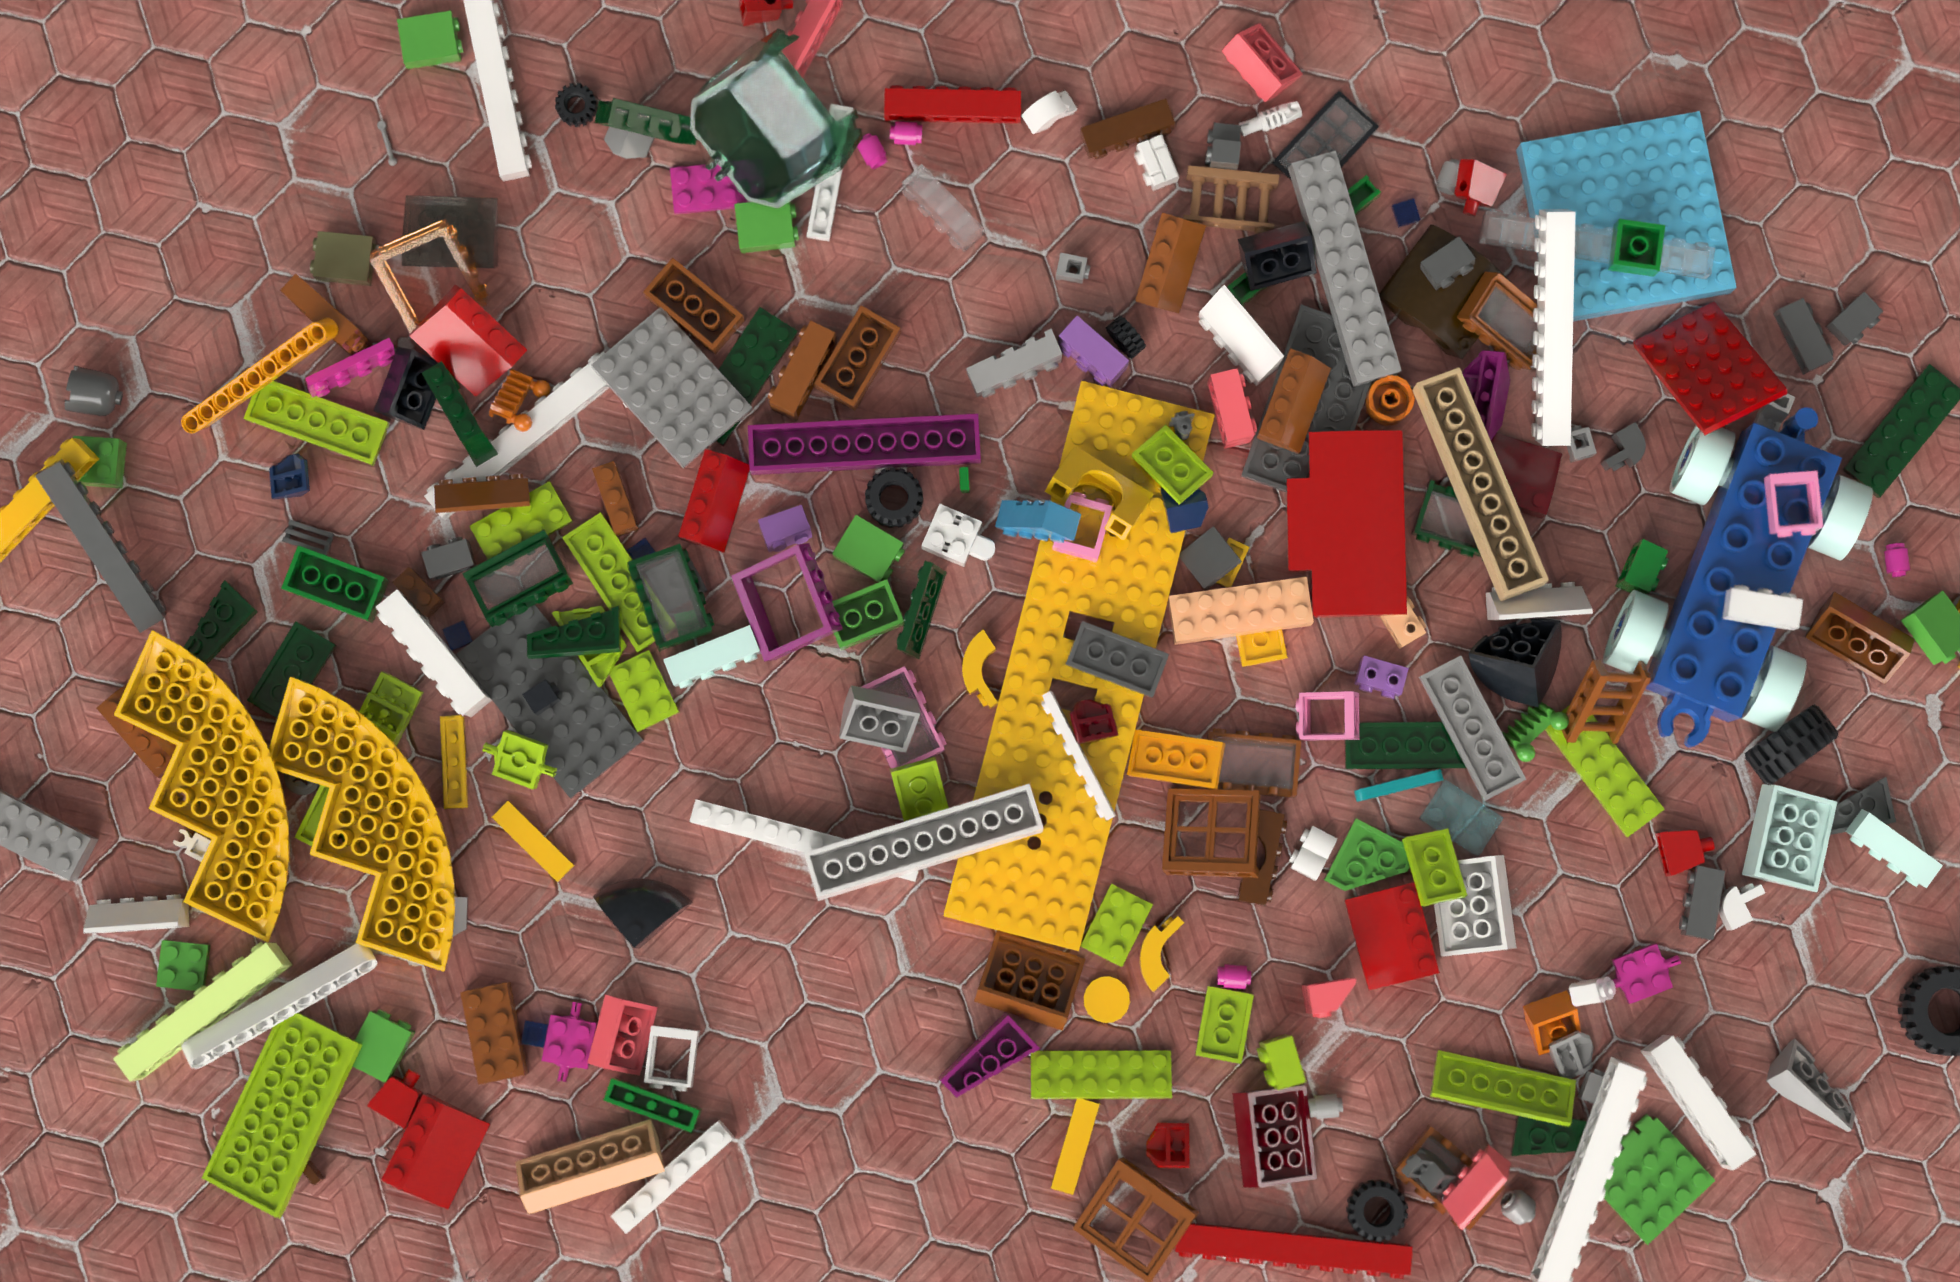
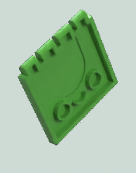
M1645 1114L1635 1124V1127L1640 1131L1638 1134L1630 1128L1628 1133L1622 1136L1620 1143L1623 1148L1620 1155L1614 1158L1612 1166H1614L1613 1174L1610 1179H1606L1603 1188H1606L1604 1200L1648 1245L1716 1180L1657 1117L1652 1120L1649 1115Z

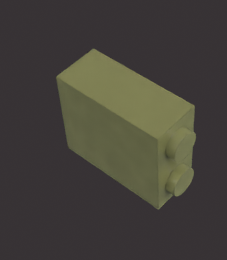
M318 231L317 238L313 240L315 259L311 260L310 273L313 274L312 276L317 281L371 286L377 241L373 236Z

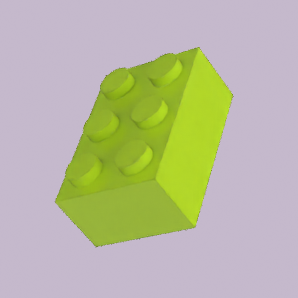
M1284 1034L1259 1042L1260 1048H1256L1260 1062L1265 1063L1267 1070L1263 1071L1267 1085L1269 1084L1273 1088L1281 1090L1306 1082L1291 1035Z

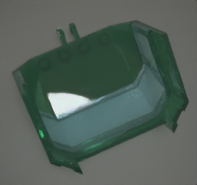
M776 29L753 44L709 78L691 100L690 130L712 158L705 167L710 170L718 164L722 168L714 177L717 182L727 176L747 201L774 208L782 207L841 171L863 139L862 130L857 128L855 119L858 118L857 110L855 109L836 121L782 53V49L798 40L800 36L794 34L791 36L785 35V31L781 29Z

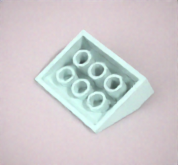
M1775 784L1762 785L1742 875L1818 892L1837 801Z

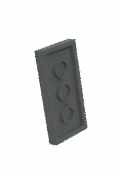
M1082 621L1066 665L1153 698L1169 654Z

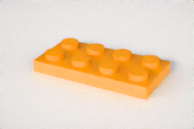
M1135 730L1127 775L1218 789L1225 743Z

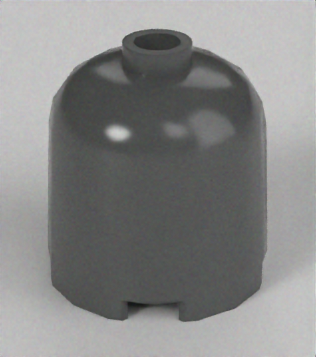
M74 366V370L70 372L66 390L71 392L70 400H65V410L95 416H107L114 411L116 404L121 405L123 392L119 391L118 381L113 375Z

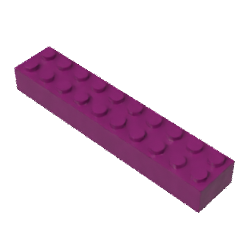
M978 414L748 425L751 475L981 464Z

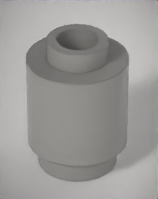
M1450 159V161L1444 162L1436 181L1438 184L1437 190L1448 195L1454 194L1460 161Z
M1337 1094L1317 1095L1314 1098L1308 1099L1310 1118L1339 1117V1112H1343L1342 1098H1337Z

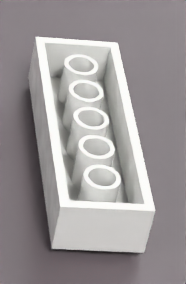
M394 591L376 606V609L380 612L377 614L378 618L385 626L387 625L389 628L392 627L394 629L391 632L399 643L409 647L406 650L414 661L421 662L424 665L421 667V670L429 679L431 678L433 681L436 680L438 682L436 688L444 697L446 696L453 700L450 705L458 714L473 717L492 701L458 657L401 591Z
M1662 1035L1642 1049V1054L1721 1167L1735 1170L1756 1155L1752 1149L1755 1145L1747 1135H1742L1739 1130L1741 1125L1733 1115L1731 1117L1725 1110L1727 1105L1720 1096L1716 1097L1711 1090L1713 1085L1706 1076L1702 1078L1698 1072L1700 1067L1694 1058H1688L1684 1052L1686 1047L1678 1037Z

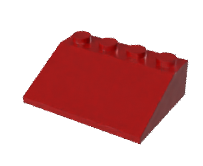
M457 285L450 289L408 335L438 363L442 361L452 376L475 397L513 367L527 351L519 341Z
M1415 882L1344 900L1368 991L1440 973Z
M429 1093L423 1094L381 1181L401 1191L449 1209L488 1131L490 1123Z

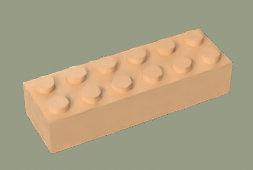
M1307 577L1172 595L1168 598L1174 645L1276 631L1279 629L1311 626L1314 622Z
M651 1119L516 1161L520 1197L528 1214L665 1171L659 1137Z

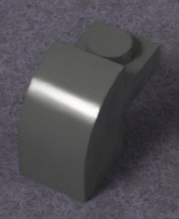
M1636 422L1611 436L1620 452L1603 461L1601 465L1605 471L1611 468L1613 471H1616L1626 465L1624 461L1631 468L1641 460L1645 453L1646 442Z
M1421 1148L1417 1154L1410 1156L1406 1161L1405 1167L1401 1170L1406 1177L1419 1178L1430 1192L1442 1193L1456 1177L1453 1171L1438 1156L1424 1148Z

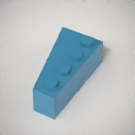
M1002 500L995 527L1003 530V534L1010 537H1016L1019 534L1018 536L1026 539H1032V536H1034V538L1042 541H1048V538H1050L1054 542L1064 543V540L1074 541L1081 514L1051 501L1043 503L1042 501L1030 502L1023 500V502L1017 500Z

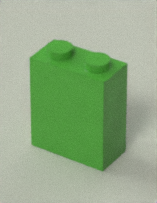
M451 11L397 19L403 63L407 69L461 61L460 53H464L462 40L458 39L457 31H460V23L458 17L455 18Z
M789 197L734 204L741 254L795 247V240H799L797 226H793L792 218H796L795 204H790Z
M855 515L832 555L854 570L879 583L886 579L888 581L893 572L891 566L894 561H900L905 550L902 549L904 546L903 542Z
M1944 591L1930 597L1901 619L1904 626L1933 665L1941 661L1946 664L1956 657L1955 652L1957 650L1960 653V613Z
M378 1009L377 1012H369L355 1041L363 1045L353 1067L386 1083L394 1075L415 1031L410 1029L412 1025L400 1019L396 1022L390 1019L391 1014Z

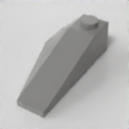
M1796 1039L1791 1040L1770 1065L1766 1081L1783 1097L1847 1132L1852 1131L1855 1113L1839 1091L1831 1089L1827 1081L1829 1079L1825 1072L1820 1074L1813 1064L1815 1059L1811 1053Z

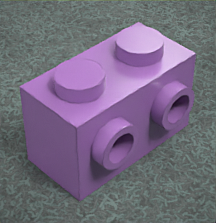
M802 505L758 519L760 530L769 552H779L789 545L795 543L802 544L808 541L809 538H812L811 529Z
M1363 656L1360 660L1354 684L1359 685V690L1370 693L1373 690L1382 692L1381 696L1394 699L1395 696L1399 697L1402 695L1409 668Z

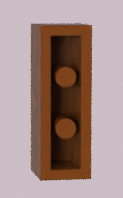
M612 461L592 468L616 536L619 537L639 530L617 464Z

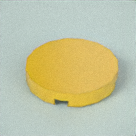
M1110 976L1099 977L1093 980L1087 986L1083 996L1084 1007L1087 1013L1094 1020L1102 1023H1111L1121 1019L1127 1012L1130 1004L1129 992L1126 986L1119 979Z

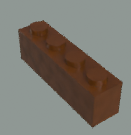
M1165 98L1081 127L1080 136L1088 158L1100 159L1107 156V152L1113 150L1120 152L1129 148L1130 144L1136 142L1139 144L1150 140L1151 137L1156 135H1163L1164 137L1171 134V130H1174L1175 121Z

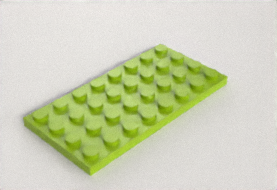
M299 1012L273 1026L202 1179L276 1218H281L363 1044Z

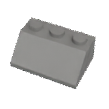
M851 685L843 706L839 737L840 739L906 753L920 716L918 702L916 699Z

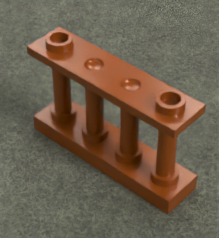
M1592 660L1566 712L1569 724L1562 730V733L1568 743H1575L1582 731L1608 732L1612 743H1618L1651 680L1650 673L1643 661L1638 662L1633 673L1608 672L1602 660ZM1607 681L1628 682L1625 689H1603ZM1599 698L1619 699L1616 706L1595 705ZM1590 715H1611L1608 722H1586Z

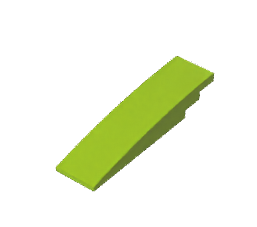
M381 671L372 691L368 692L359 712L371 720L397 746L424 692ZM320 785L294 837L310 846L313 845L329 787ZM340 834L339 837L342 838V842H345L344 835Z

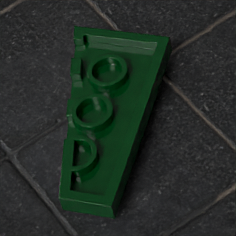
M226 580L221 584V590L209 604L210 608L206 615L198 622V628L194 635L189 637L183 647L206 665L258 612Z
M616 606L607 612L591 614V617L571 620L568 621V624L559 627L555 625L527 634L528 659L621 652L620 608Z
M1517 1116L1511 1156L1576 1151L1587 1121L1572 1118L1571 1125L1568 1127Z

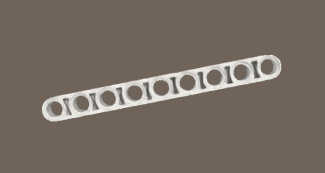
M357 943L186 1040L182 1044V1050L190 1067L197 1069L209 1064L370 972L378 964L371 948Z

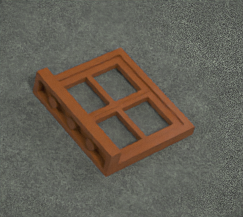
M1168 788L1162 871L1166 875L1258 878L1259 868L1256 866L1261 792L1259 790ZM1180 802H1209L1207 827L1178 826ZM1218 803H1247L1246 828L1216 827ZM1178 832H1207L1205 857L1176 856ZM1216 833H1245L1244 858L1214 857Z
M1122 1157L1118 1159L1072 1229L1145 1282H1152L1200 1211L1129 1160ZM1120 1179L1145 1196L1133 1217H1130L1107 1200ZM1153 1202L1178 1220L1165 1241L1139 1223ZM1103 1204L1129 1222L1115 1243L1090 1225ZM1135 1228L1161 1245L1148 1266L1122 1249Z

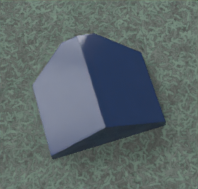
M299 453L286 456L277 465L269 468L272 499L301 497L310 491L308 463Z
M1160 488L1170 534L1201 527L1209 508L1206 494L1198 488L1179 505L1163 488Z

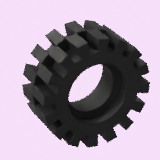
M569 83L570 86H563V91L559 90L557 93L558 97H555L556 111L564 123L566 122L567 125L579 127L582 124L586 126V122L589 121L591 123L593 121L592 117L596 116L597 100L588 86H582L581 83H577V85ZM574 97H580L585 101V107L579 113H573L568 109V102Z
M1118 316L1105 327L1113 342L1118 345V348L1127 357L1132 359L1146 348V344L1140 334L1122 316Z

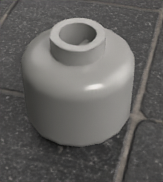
M1510 1190L1504 1194L1500 1201L1503 1215L1517 1225L1531 1222L1536 1215V1202L1522 1190Z

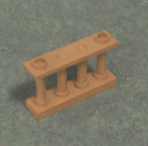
M1188 165L1186 180H1191L1193 189L1190 215L1184 214L1183 219L1206 225V227L1254 231L1255 234L1274 229L1275 224L1267 223L1270 191L1277 189L1279 174ZM1205 182H1212L1216 186L1213 217L1199 216L1202 184ZM1227 184L1236 185L1238 188L1235 220L1222 218L1224 189ZM1250 186L1259 187V190H1261L1258 222L1244 221L1247 189Z

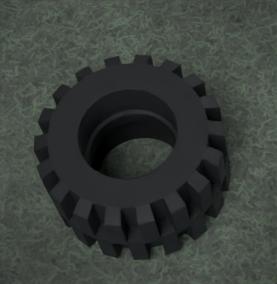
M890 467V470H880L881 473L872 476L873 479L868 482L867 490H865L868 512L875 521L877 520L882 526L887 525L888 528H893V526L900 528L904 524L909 525L914 518L918 517L919 511L922 509L923 492L917 478H914L912 473H907L902 468L898 470L895 467ZM889 486H900L908 494L906 505L899 510L886 509L881 503V493Z
M1368 1180L1366 1183L1362 1182L1359 1184L1357 1189L1354 1188L1351 1192V1197H1348V1207H1346L1347 1218L1352 1228L1369 1240H1390L1392 1236H1397L1400 1233L1399 1230L1406 1225L1404 1223L1405 1219H1408L1406 1211L1408 1205L1405 1203L1403 1194L1393 1185L1381 1180ZM1379 1196L1388 1201L1390 1214L1383 1223L1376 1225L1366 1220L1364 1207L1369 1199Z

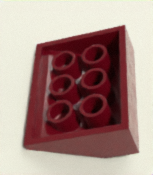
M1496 433L1491 443L1520 512L1540 519L1544 518L1547 515L1554 493L1562 453Z
M1306 1085L1291 1086L1281 1090L1271 1088L1232 1093L1243 1188H1262L1317 1179Z

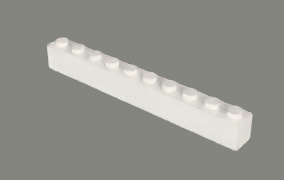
M464 0L499 175L503 181L530 176L529 168H532L530 156L525 155L524 147L528 145L525 133L520 131L519 125H523L521 112H516L515 103L519 102L516 89L512 90L510 82L514 81L512 69L507 68L506 60L510 58L507 46L503 47L502 38H505L502 24L498 25L497 17L501 16L498 3H494L493 0Z
M605 352L594 354L584 368H577L570 374L571 378L565 383L563 381L558 383L552 389L553 393L548 397L543 396L538 399L534 404L535 407L529 412L527 410L522 412L529 415L532 419V426L528 431L520 432L515 428L514 424L512 426H505L499 431L497 438L493 441L492 439L489 440L497 450L498 455L478 467L475 466L471 457L468 456L463 460L464 464L458 469L454 468L445 475V480L453 479V484L463 483L462 478L476 477L477 482L486 481V476H501L610 388L591 368V365L604 355ZM438 483L430 486L427 489L428 493L424 496L434 509V485H439ZM455 512L438 514L446 520Z
M697 799L695 800L690 822L803 853L847 840ZM919 870L898 876V878L916 882Z

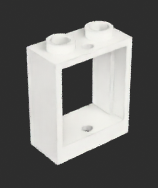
M651 1026L644 1082L650 1083L649 1087L659 1089H663L664 1085H672L673 1090L687 1091V1087H693L700 1031ZM658 1036L691 1040L687 1080L653 1076Z

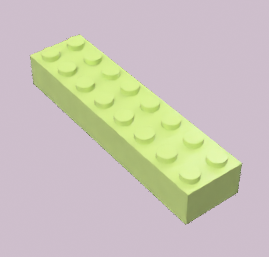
M258 943L250 950L252 954L246 958L242 956L231 964L233 966L231 970L226 973L222 971L213 978L214 982L207 987L204 985L193 993L195 997L189 1001L184 1000L175 1007L176 1011L169 1016L166 1014L155 1022L157 1024L156 1027L151 1030L146 1029L136 1036L138 1040L131 1045L127 1043L117 1051L119 1055L113 1059L128 1080H143L181 1051L182 1044L186 1040L219 1022L290 968L292 963L277 943Z

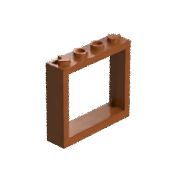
M296 273L280 289L313 323L325 318L334 320L337 324L338 332L332 340L350 356L373 346L356 326Z

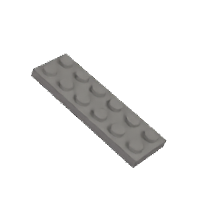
M1462 656L1419 677L1483 801L1526 780Z

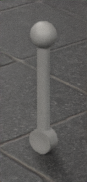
M379 121L377 127L384 139L389 156L388 163L390 166H395L397 159L393 157L385 130L387 125L384 121Z

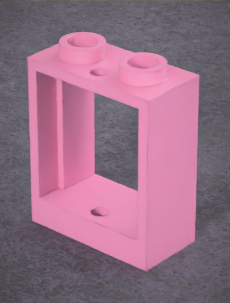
M1817 471L1770 474L1764 478L1770 534H1778V537L1792 536V532H1801L1802 536L1814 535L1817 530L1823 528ZM1806 484L1810 523L1779 526L1775 487Z
M1073 492L1065 502L1064 507L1070 509L1071 503L1105 512L1095 549L1064 541V543L1054 542L1052 550L1097 562L1106 531L1104 528L1109 521L1112 506L1108 505L1109 502L1106 500L1095 498V501L1086 499V495Z
M1354 691L1299 693V698L1296 699V711L1299 712L1296 733L1299 735V739L1304 741L1359 740V693ZM1345 699V733L1311 734V700Z

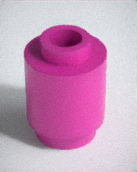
M895 121V126L890 125V139H894V144L916 145V143H921L922 125H917V122Z
M866 134L859 139L860 143L857 145V148L867 166L870 165L871 169H876L888 161L886 158L887 154L877 135Z
M1905 543L1886 545V551H1884L1886 572L1888 574L1892 573V577L1906 576V571H1910L1908 548H1905Z
M1229 964L1218 966L1217 985H1223V988L1246 989V984H1251V971L1247 970V966Z

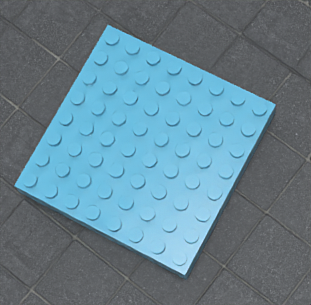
M1700 111L1522 142L1516 149L1534 241L1539 236V229L1535 228V216L1539 215V209H1569L1575 212L1573 321L1730 294L1737 288ZM1618 219L1665 225L1660 271L1654 277L1608 270L1613 225Z

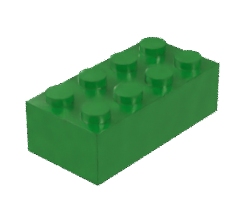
M298 545L281 589L373 623L378 611L376 606L381 603L390 580Z

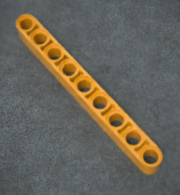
M325 318L304 328L186 413L181 420L183 429L191 434L211 426L333 339L338 332L335 321Z

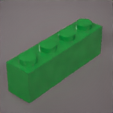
M615 1077L611 1078L603 1101L691 1133L694 1132L702 1111L701 1108Z

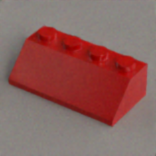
M705 449L678 535L680 540L725 553L750 472L749 464L728 455Z

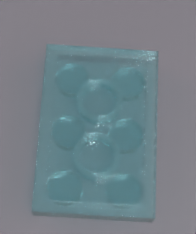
M1445 779L1419 819L1437 831L1448 828L1452 841L1479 857L1502 822L1503 817Z

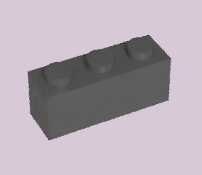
M1804 298L1784 306L1773 313L1803 375L1834 360L1833 350L1825 342L1822 336L1823 330L1820 324L1815 322L1812 316V307L1808 302H1805Z
M1703 866L1692 867V870L1688 871L1687 883L1689 884L1688 893L1684 894L1683 898L1685 913L1684 916L1680 917L1679 921L1681 935L1714 940L1725 871Z

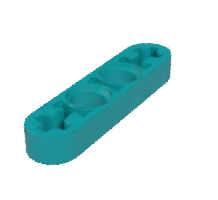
M1438 769L1355 790L1354 794L1356 802L1440 782L1444 778L1442 770Z

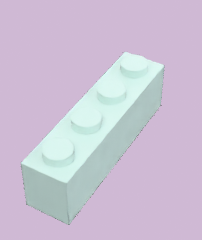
M749 625L663 660L675 687L680 686V689L693 685L692 680L701 677L702 680H706L715 676V671L723 669L725 672L737 667L735 663L744 660L745 663L756 660L758 658L757 655L761 652Z
M1861 809L1845 831L1852 836L1850 841L1860 848L1863 845L1870 849L1868 854L1879 861L1883 858L1889 862L1887 864L1889 869L1897 874L1900 871L1907 875L1905 880L1915 887L1920 884L1927 888L1943 866L1863 809Z

